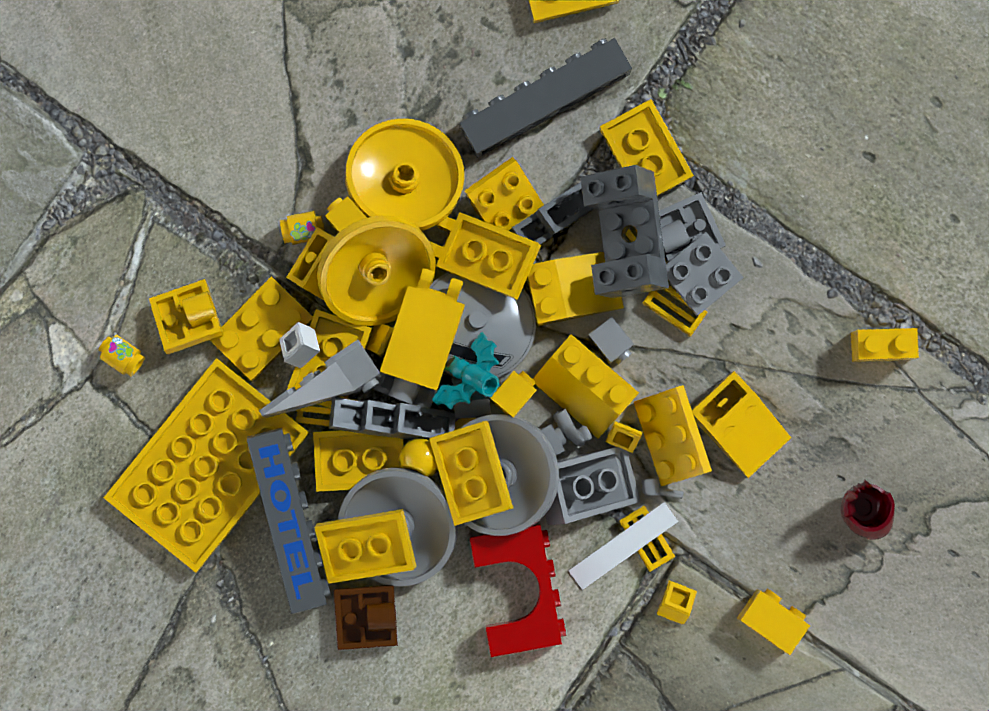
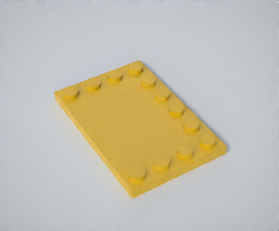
M216 358L103 498L197 573L261 494L247 443V436L282 428L283 434L290 433L294 449L288 452L289 457H291L310 432L286 413L269 418L263 417L259 410L271 401Z

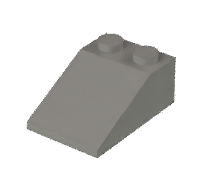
M612 447L557 461L559 468L558 489L555 499L545 516L548 525L567 524L639 503L640 499L628 451L619 447Z

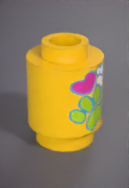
M315 211L289 215L287 219L280 220L284 243L291 242L292 245L308 242L317 227L325 231L322 215L316 216Z
M115 335L113 338L108 336L98 350L101 352L100 359L121 374H128L131 377L139 370L145 360V357L140 354L141 351L119 335Z

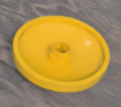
M391 119L372 126L356 140L348 155L345 182L350 199L367 218L373 216H395L410 221L423 231L442 222L456 207L464 185V166L456 146L436 127L414 119Z
M395 216L365 218L339 232L324 250L317 271L319 291L328 308L337 317L346 322L361 326L386 324L397 320L407 287L410 286L417 289L423 268L435 273V254L425 234L410 221Z

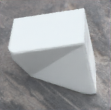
M299 322L279 339L284 362L298 368H302L320 352L315 330Z

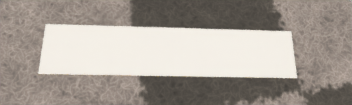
M664 502L571 568L569 572L583 590L679 521Z

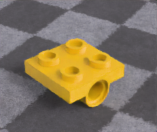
M513 157L464 190L470 199L472 207L482 221L507 231L544 206L517 160Z
M205 279L149 298L162 345L167 355L224 335L208 283Z

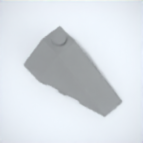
M356 340L324 362L326 364L324 371L318 370L314 373H309L299 383L301 385L300 388L296 390L295 387L286 390L259 410L263 417L269 418L330 401L335 397L341 398L352 395L361 390L367 393L379 384L377 379L382 376L359 340Z

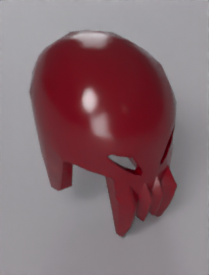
M864 479L863 483L853 485L844 494L841 503V515L846 525L855 534L870 540H878L889 534L893 527L895 501L890 492Z

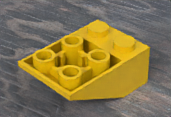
M735 371L729 373L692 408L698 426L747 478L751 477L792 438L757 394Z

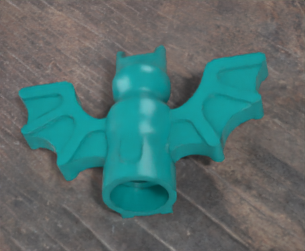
M481 332L471 345L472 350L477 356L476 364H470L464 359L453 356V362L449 367H445V370L453 374L454 377L462 379V383L456 386L442 385L432 400L437 405L445 404L449 409H452L459 402L470 404L471 395L475 391L486 397H492L500 386L498 377L489 372L494 365L499 364V361L494 357V349L497 345L493 341H488L487 336Z

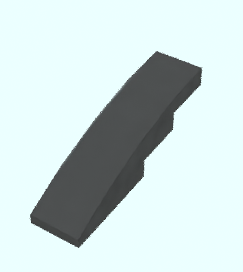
M580 182L539 208L534 214L513 226L509 231L538 242L542 246L594 209L584 206Z
M335 397L332 399L329 429L414 440L416 438H423L429 440V438L454 431L456 419L454 412L405 403L394 405L372 400L361 402Z

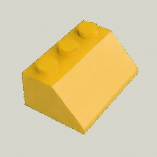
M572 334L533 378L538 388L560 407L566 408L568 414L582 426H587L590 433L597 439L600 438L639 394L637 390Z

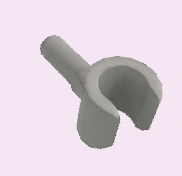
M659 479L642 480V492L645 495H665L683 498V491L659 488Z

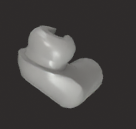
M566 408L553 414L563 435L577 446L585 445L584 442L592 439L587 426L576 429Z

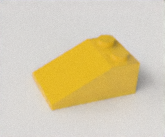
M604 252L533 264L527 281L537 327L624 308L622 297L609 298L595 295L591 265L604 263Z

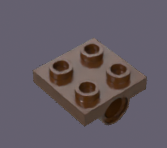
M394 585L334 589L338 650L398 646Z

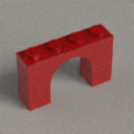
M539 524L510 535L493 536L484 534L470 537L475 568L503 562H516L529 568L536 576L539 584L538 601L530 613L520 619L486 625L491 657L562 645L561 637L567 635L564 619L557 618L556 607H561L558 589L552 590L550 578L556 577L553 559L547 560L545 548L550 547L548 531L541 530V525Z

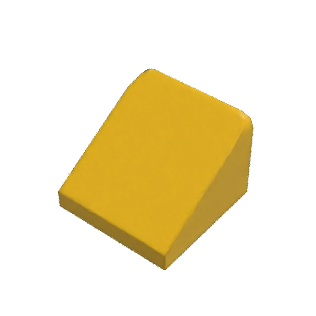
M384 324L375 325L366 350L385 357L394 328Z
M615 421L609 429L605 442L633 453L643 432Z
M669 580L657 615L680 624H685L690 616L697 591Z

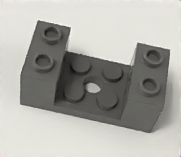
M632 165L580 177L584 206L599 210L605 262L591 265L595 295L620 298L668 289L654 171ZM634 226L637 229L638 235L635 241L629 243L626 239V232L630 227Z

